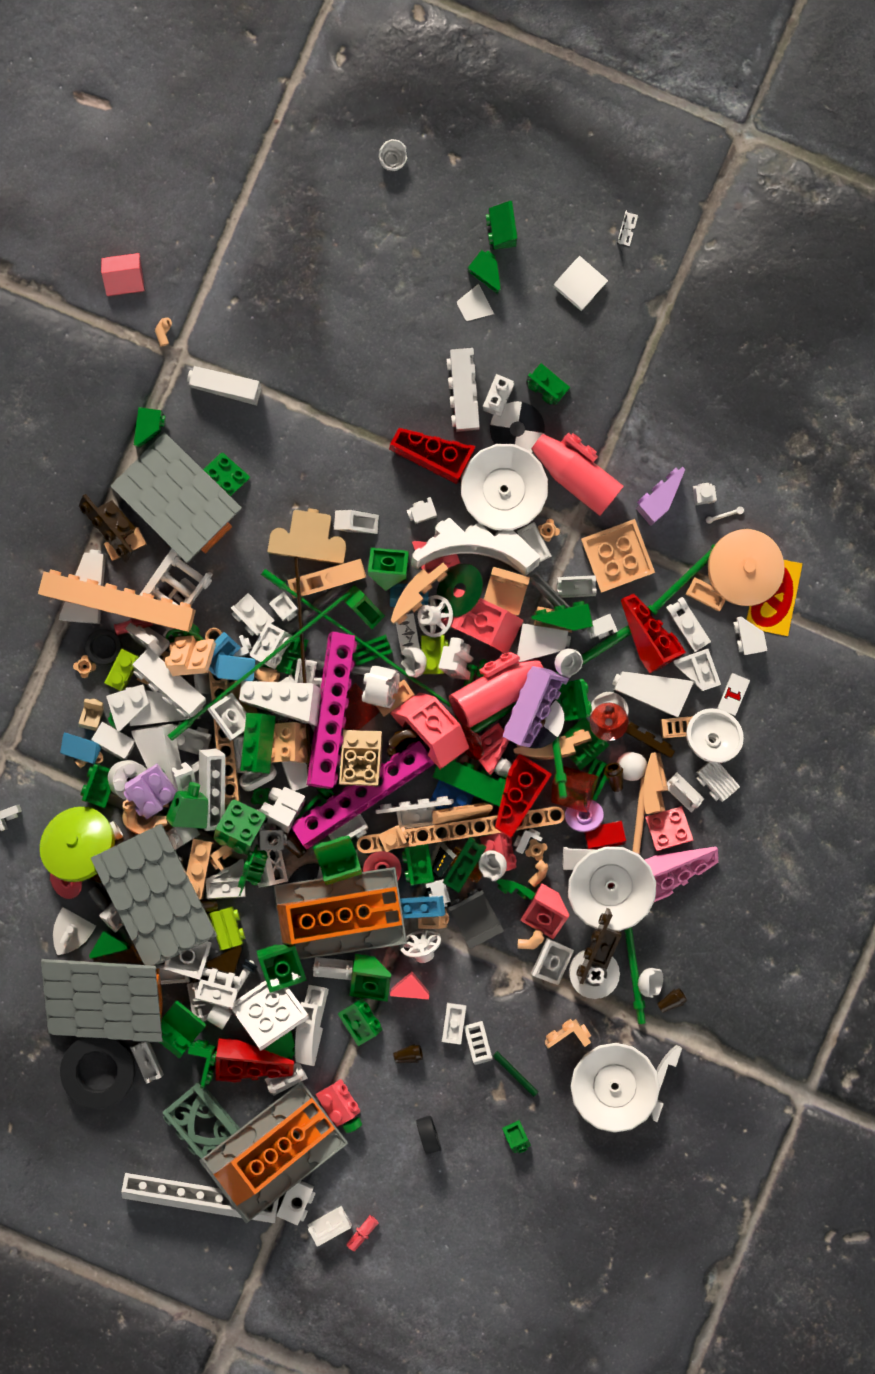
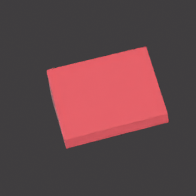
M140 253L102 258L101 273L107 296L145 291Z
M411 971L391 988L390 996L429 999V991Z

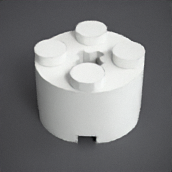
M372 666L370 673H366L364 676L366 688L362 695V701L368 704L391 708L395 702V699H392L394 693H398L400 675L397 674L398 671Z
M133 760L115 763L108 773L111 791L120 798L127 800L124 795L125 783L128 782L127 778L133 779L147 769Z

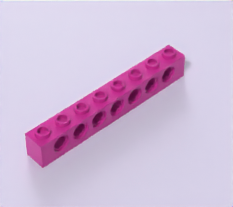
M338 632L328 634L321 682L322 691L318 724L314 729L306 784L308 786L330 789L337 783L338 774L335 772L336 766H339L340 763L338 751L343 743L341 730L345 727L346 723L344 710L348 707L349 698H346L347 690H350L351 687L349 675L354 667L352 654L355 653L357 647L354 635ZM338 649L344 652V659L338 657ZM335 668H338V669L341 670V672H342L341 678H339V677H337V676L335 675V673H334ZM332 687H336L339 690V696L332 694ZM330 706L336 708V715L330 714ZM327 725H331L333 727V734H329L326 731ZM324 744L330 745V753L324 751ZM321 763L327 764V773L321 770Z
M420 741L417 743L413 742L406 747L405 751L394 754L390 761L381 764L379 779H382L383 782L380 786L348 785L342 790L341 794L330 797L326 804L321 807H315L310 811L311 814L305 818L297 819L291 828L302 845L309 849L435 763L430 759L428 752ZM409 758L415 759L413 764L406 765V761ZM392 769H399L395 776L390 775ZM361 790L367 791L364 797H358V793ZM350 801L349 807L342 808L343 802ZM333 811L334 816L331 819H326L327 813ZM313 822H318L317 828L311 830L310 825Z

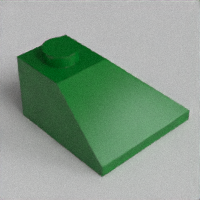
M295 944L273 945L256 951L270 993L307 981Z
M355 954L350 996L388 1002L391 973L376 957Z

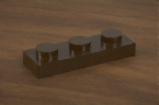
M631 721L628 724L623 723L620 730L663 755L672 758L675 751L671 749L673 747L671 744L665 741L658 742L655 740L656 736L648 731L644 734L638 730L639 726Z

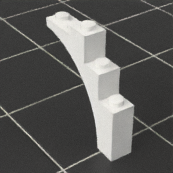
M448 518L436 525L434 537L430 538L422 549L418 548L414 551L411 565L417 570L426 563L440 557L453 554H479L498 559L526 576L539 566L540 556L514 530H499L493 536L478 522L474 526L470 525L464 532L451 518Z

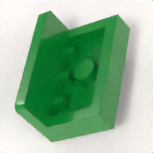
M94 764L93 767L89 768L87 773L89 781L87 785L83 786L80 794L83 796L82 801L106 808L112 792L108 782L110 768L99 764Z
M429 844L405 847L402 856L403 862L408 864V870L405 871L406 881L410 882L411 886L434 882Z

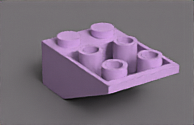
M683 467L679 470L675 468L666 477V482L661 480L653 487L651 495L646 493L637 502L639 505L636 510L650 526L669 510L685 471Z

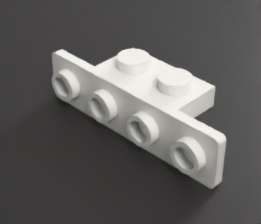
M448 796L437 797V801L429 802L428 798L420 799L416 804H411L410 801L399 802V806L393 807L391 803L382 804L380 808L376 809V814L397 811L400 828L433 825L432 811L436 810L435 806L453 804L454 801L453 799H448Z

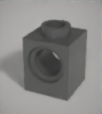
M283 830L258 832V850H284L283 846L287 845V836L283 834ZM270 835L277 837V844L274 846L268 843Z

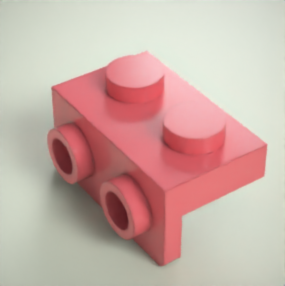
M503 833L480 837L481 844L487 846L484 852L493 850L505 857L507 862L506 871L517 867L516 856L512 848V838Z
M342 1079L315 1094L336 1127L353 1119L360 1113L358 1104L354 1101Z

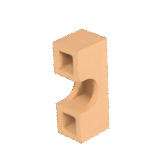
M194 838L186 873L199 899H203L207 869L211 860L210 855L212 854L214 841Z

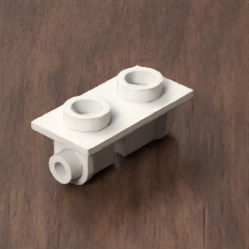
M677 772L667 782L668 791L690 812L698 808L704 800Z
M315 957L313 976L351 980L353 961Z
M295 1063L293 1076L267 1077L265 1081L269 1092L274 1096L304 1081L308 1077L301 1064Z

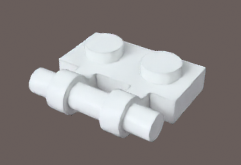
M204 968L203 975L208 976L209 979L208 981L200 979L195 999L233 1009L238 989L231 988L233 983L240 985L242 977L235 976L234 973L219 972L214 968ZM220 979L226 981L225 986L216 984L215 980Z

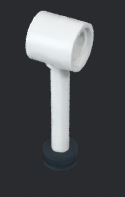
M245 959L244 965L241 964L244 967L239 977H242L241 984L234 983L232 987L238 989V992L250 972L255 973V968H258L251 960ZM214 1005L206 1020L223 1029L232 1012L226 1007Z

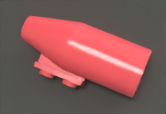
M574 433L572 435L566 434L561 442L542 434L531 450L556 482L601 516L624 486L594 463L598 458L597 452L591 446L587 445L586 447L581 443L582 440Z
M507 652L502 654L498 660L486 663L479 670L483 677L449 695L451 708L459 722L466 729H469L517 702L519 692L526 682L528 671L532 666L544 668L537 658L519 662L520 657L518 655Z

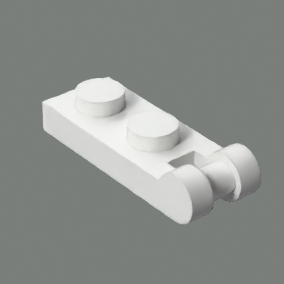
M681 597L677 600V603L674 605L670 604L666 609L692 650L696 652L711 641L684 598ZM682 609L684 614L679 617L677 611Z

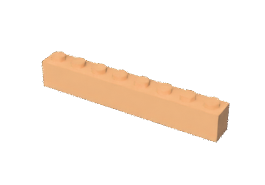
M51 569L49 573L43 572L39 595L187 632L191 630L196 610L191 608V604L180 602V605L172 604L173 600L162 597L160 601L154 599V595L143 593L140 596L135 594V590L124 588V591L116 590L117 586L106 583L104 587L98 585V581L87 579V582L80 581L79 576L71 574L68 577L61 576L62 572Z

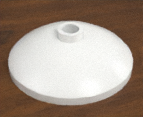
M702 710L695 714L688 723L686 730L688 744L692 751L705 761L712 763L727 762L733 759L742 748V728L732 715L723 710Z

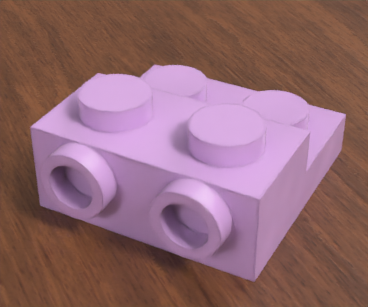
M155 764L125 783L124 795L129 802L133 800L136 804L135 810L140 817L144 815L148 819L161 811L164 805L171 802L177 790L160 766Z

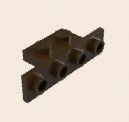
M84 494L79 503L80 510L92 521L93 526L102 533L104 539L112 545L117 555L127 562L133 550L123 538L134 533L136 528L113 500L97 508L90 498Z
M606 908L605 913H601L598 920L599 927L593 931L591 936L592 943L590 948L587 947L584 952V962L578 966L576 975L580 984L584 983L592 964L604 969L608 968L622 936L620 932L607 928L613 916L609 908Z

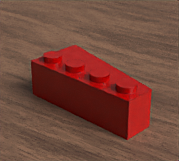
M398 428L390 443L389 450L457 484L476 446Z

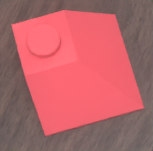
M541 884L520 921L554 939L568 919L569 913L559 893Z

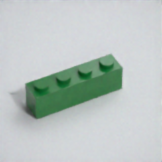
M457 758L442 769H439L438 766L436 767L432 777L500 807L506 784L505 779L499 777L497 781L491 778L492 774L489 775L487 771L481 770V772L473 770L475 766L464 762L463 765L457 763Z

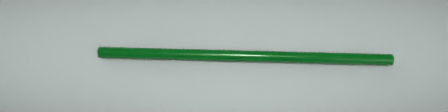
M629 625L582 654V666L631 635ZM517 702L473 727L465 729L463 732L466 740L511 712Z

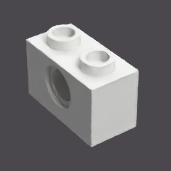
M300 1181L288 1190L278 1210L277 1217L295 1225H298L299 1221H304L308 1212L305 1210L307 1203H312L315 1192H312L314 1186ZM300 1198L302 1205L294 1206L292 1199Z

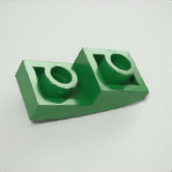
M503 878L496 880L498 883L497 888L505 894L507 892L512 894L517 888V894L525 900L527 898L532 900L536 895L531 889L518 882Z

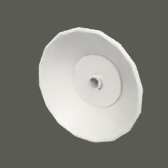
M495 444L480 450L467 463L461 477V496L467 511L480 524L494 530H515L529 524L542 511L548 497V478L542 463L530 451L514 444ZM506 486L508 490L507 492H502L500 488Z
M603 847L588 853L576 864L569 878L568 898L574 913L586 925L595 929L599 927L598 920L601 913H605L606 908H609L613 916L607 928L619 932L635 926L648 915L656 898V880L651 866L639 854L624 847ZM614 883V887L609 888L608 884Z
M619 1043L600 1045L585 1054L574 1069L570 1086L573 1103L582 1118L597 1129L614 1133L632 1130L646 1121L657 1105L660 1091L657 1071L648 1057L632 1046ZM613 1083H617L619 1087L617 1089H613L611 1085Z

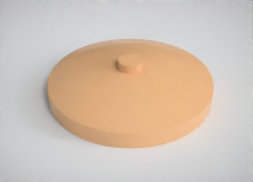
M741 529L725 535L715 544L708 560V575L713 588L723 599L739 606H752L768 600L776 593L784 576V560L779 547L769 536L756 530Z

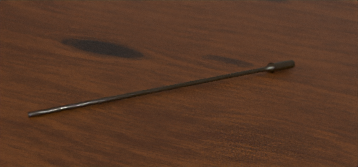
M294 557L300 631L303 628L299 563L298 557ZM302 633L300 635L303 683H307L304 635ZM306 723L308 758L306 764L308 777V770L311 757L310 724Z

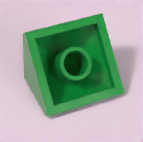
M371 548L367 575L385 591L402 580L406 581L409 551Z

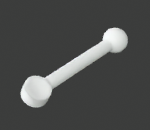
M738 507L734 511L715 517L708 516L706 523L711 524L715 520L734 514L740 515L744 512V508Z

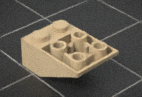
M343 730L339 785L378 786L382 760V731Z

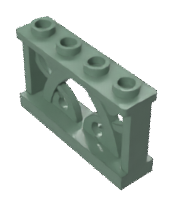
M199 1080L163 1111L165 1115L163 1119L169 1126L173 1125L177 1130L175 1133L182 1141L185 1139L189 1144L188 1149L193 1155L197 1154L202 1159L208 1154L207 1151L209 1149H215L216 1145H220L238 1131L240 1127L206 1087L204 1089L200 1088L201 1081ZM196 1092L198 1094L192 1106L183 1102L192 1093ZM203 1106H207L209 1108V1112L207 1114H203L198 1111V1108L201 1111H203ZM178 1107H186L190 1110V1113L180 1112L184 1115L183 1120H179L175 1116V1110ZM196 1115L201 1118H211L213 1116L218 1118L214 1125L215 1138L196 1135ZM188 1124V1131L182 1125ZM219 1126H224L226 1129L225 1132H220L222 1137L218 1134ZM198 1143L205 1145L203 1149L198 1145Z

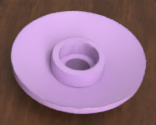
M580 799L571 803L565 812V820L569 827L579 832H588L596 829L602 823L604 817L602 807L590 799Z

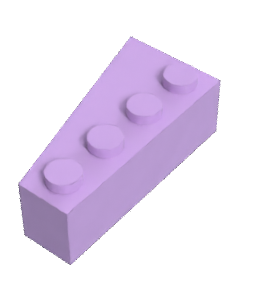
M532 666L527 673L526 682L519 692L518 701L512 709L510 720L505 725L502 737L520 746L530 747L542 727L541 720L549 715L552 701L554 698H559L561 694L559 689L562 684H567L569 678L561 676L550 669Z

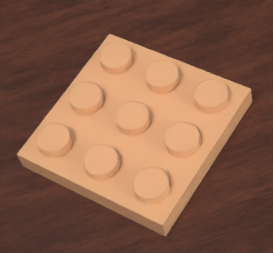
M635 519L581 539L601 593L655 573Z

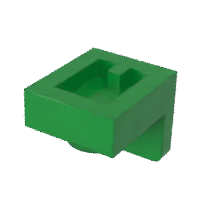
M520 1120L502 1128L513 1153H523L531 1146Z

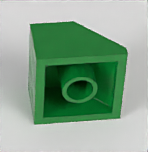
M512 201L489 208V214H485L486 225L491 228V233H488L489 245L493 244V250L516 247L517 231Z

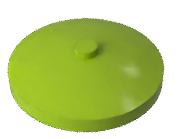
M74 807L61 812L49 822L42 834L40 857L43 865L56 878L67 882H79L93 877L97 874L91 857L114 847L115 836L112 825L105 816L93 808Z

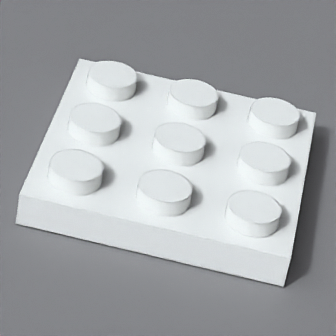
M266 981L237 999L233 1009H231L260 1051L309 1018L288 987L270 993Z

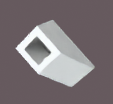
M737 617L736 622H733L735 633H739L740 640L737 641L739 652H742L743 655L767 651L764 632L743 617Z
M174 827L166 832L175 850L200 835L196 828Z

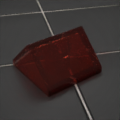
M563 766L567 777V782L565 783L567 797L559 798L558 784L555 783L554 778L552 781L551 802L588 813L599 776Z

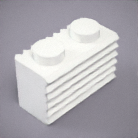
M708 762L696 772L698 775L696 779L703 787L705 785L711 790L709 794L715 801L719 799L723 802L740 788L720 763Z

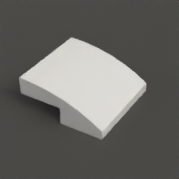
M579 256L555 282L553 287L582 311L606 285L608 280Z

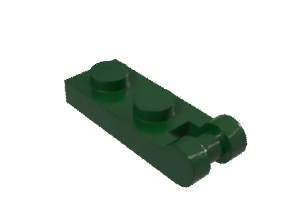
M470 837L442 883L459 893L487 846L476 843L475 839ZM470 848L476 851L475 856L468 853Z

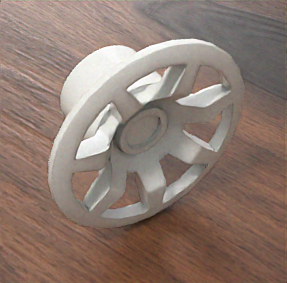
M434 595L428 597L430 606L424 604L420 607L417 616L419 626L426 635L439 637L450 628L453 620V610L446 598ZM434 599L442 600L439 606L436 607ZM445 605L448 607L449 614L441 613ZM449 617L448 624L445 627L441 618ZM436 624L442 629L439 633H435ZM425 625H430V632L426 630Z
M417 930L406 936L407 940L411 938L414 943L407 942V944L400 945V949L404 955L414 957L419 963H426L433 959L434 951L441 944V936L435 930ZM422 933L421 939H418L415 935ZM427 933L434 934L429 936V938L427 939Z

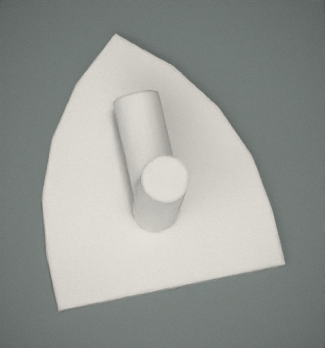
M63 907L55 921L53 930V942L57 955L69 953L83 945L93 933L96 925Z

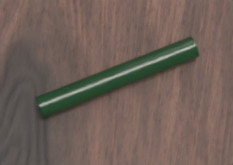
M498 1051L493 1054L492 1057L533 1097L539 1092Z

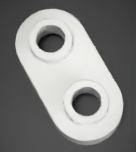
M271 763L270 774H243L239 779V784L243 790L252 791L273 780L277 771Z

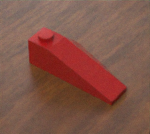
M635 594L621 599L639 658L649 673L661 669L686 653L677 637L672 632L668 633L662 627L663 623L659 619L656 621L650 615V609Z
M520 753L508 771L495 824L497 830L510 838L552 775Z
M219 1038L216 1054V1081L241 1082L242 1078L258 1080L261 1076L269 1078L293 1076V1060L266 1050L260 1051L258 1047L239 1040Z

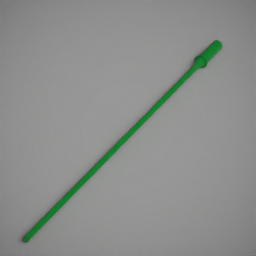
M264 569L261 574L264 578L279 589L285 590L297 598V593L292 591L285 584V581L283 582ZM301 597V602L318 614L322 613V611ZM326 614L323 616L346 634L354 635ZM355 636V640L442 703L448 707L451 706L448 701L414 677H409L406 671Z
M350 591L330 605L195 716L187 720L185 719L182 724L167 735L171 741L189 727H192L193 722L206 712L208 708L216 704L351 594Z

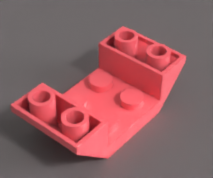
M456 587L453 590L455 597H461L465 593V591ZM480 598L474 608L468 613L453 617L450 628L486 643L502 653H507L524 620ZM449 617L441 618L444 625H447Z
M419 692L390 713L402 728L409 724L430 747L428 756L439 769H442L469 749L461 725L434 696Z

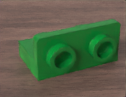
M360 998L354 1004L338 1013L358 1046L372 1039L383 1030L379 1020L375 1018L369 1004L363 998Z

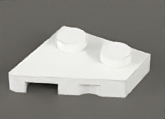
M144 684L106 696L118 732L150 703Z

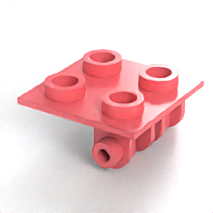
M682 806L645 817L656 851L693 841Z

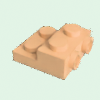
M194 636L175 637L174 643H170L169 649L171 653L169 657L165 658V666L169 669L172 676L208 673L216 643L214 639L196 641Z

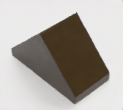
M238 945L207 961L206 965L223 972L235 974L243 945Z

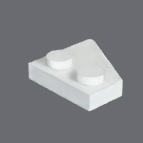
M709 649L673 661L674 665L694 682L701 691L721 685Z
M240 859L237 863L206 879L207 899L246 897L245 886L241 896H239L241 888L238 887L243 874L244 859Z

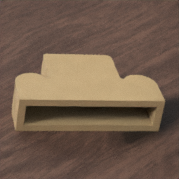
M308 508V511H293L290 533L283 528H276L271 532L267 552L274 555L344 564L347 547L341 537L337 536L329 539L332 522L331 516L321 514L319 510Z

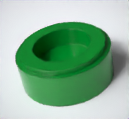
M359 1117L345 1122L342 1127L345 1133H351L362 1126V1122Z

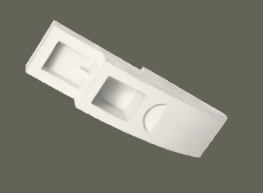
M308 985L305 1002L300 1004L309 1018L296 1028V1063L310 1066L315 1065L323 1031L320 1025L329 990L327 988Z

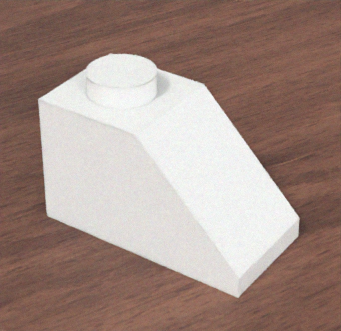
M353 510L335 511L334 530L377 534L379 515Z

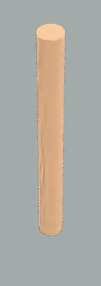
M644 777L640 781L633 852L640 854L645 814Z

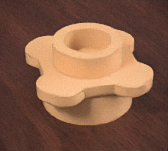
M547 519L546 523L538 526L540 534L546 542L550 541L553 536L560 534V529L556 528L553 519Z
M83 655L78 662L74 663L73 668L81 673L82 678H87L91 671L96 670V664L92 663L87 655Z
M531 839L529 841L530 846L525 851V854L540 861L543 859L544 851L547 850V845L537 842L536 839Z

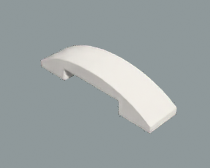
M678 1045L674 1046L665 1055L656 1070L660 1088L668 1064L675 1067L677 1065L682 1050ZM657 1100V1105L651 1113V1117L655 1122L658 1121L663 1107V1102Z

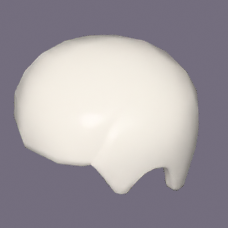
M391 139L386 141L379 150L378 157L381 166L388 171L401 169L407 160L406 146L399 140Z
M405 648L401 652L405 656L401 664L405 667L406 674L409 677L421 676L427 665L426 655L420 649Z
M568 648L560 651L555 658L554 664L561 676L570 678L582 668L583 659L578 651Z
M626 752L618 758L617 763L623 768V779L637 781L645 776L647 761L641 754Z
M493 850L484 852L478 861L483 877L490 878L491 881L500 879L507 869L505 857Z
M655 968L645 969L638 979L639 991L645 997L653 998L652 995L660 994L663 985L662 970Z

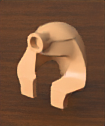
M126 800L123 802L122 820L126 829L139 835L160 824L163 825L165 831L173 828L170 824H167L166 816H154L153 818L151 816L146 819L144 815L141 817L135 810L136 804L133 801L129 802Z

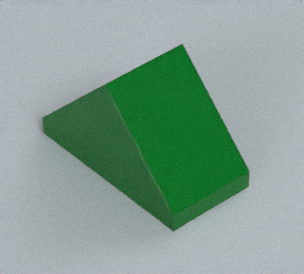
M105 930L89 954V957L92 959L127 950L130 947L125 941Z

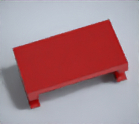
M622 821L602 824L596 829L584 833L587 849L590 850L626 844Z

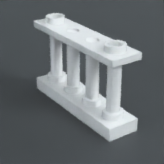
M171 549L140 593V596L143 593L154 595L160 601L162 597L170 599L159 591L158 586L162 581L163 583L167 582L188 598L186 603L192 605L202 589L206 590L211 584L212 580L210 578L213 574L208 572L205 576L201 575L183 562L181 557ZM172 566H177L199 582L193 592L170 576L168 571ZM163 626L167 629L163 636L165 637L167 632L173 628Z

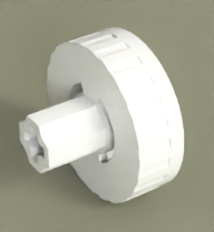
M586 949L582 950L573 958L569 967L571 984L578 993L587 998L598 999L608 996L614 991L619 982L620 972L617 961L612 956L607 969L592 964L584 983L580 984L576 972L578 966L584 962L583 956ZM592 971H595V972L600 971V972L598 973V976H597L596 978L594 977V978L592 979V976H593V975L591 974V972H592Z

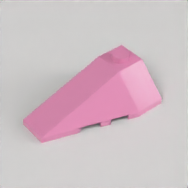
M710 847L662 854L645 859L651 866L656 880V898L654 902L670 896L674 893L672 890L680 884L686 885L689 883L687 881L695 874L701 875L717 864L718 848Z

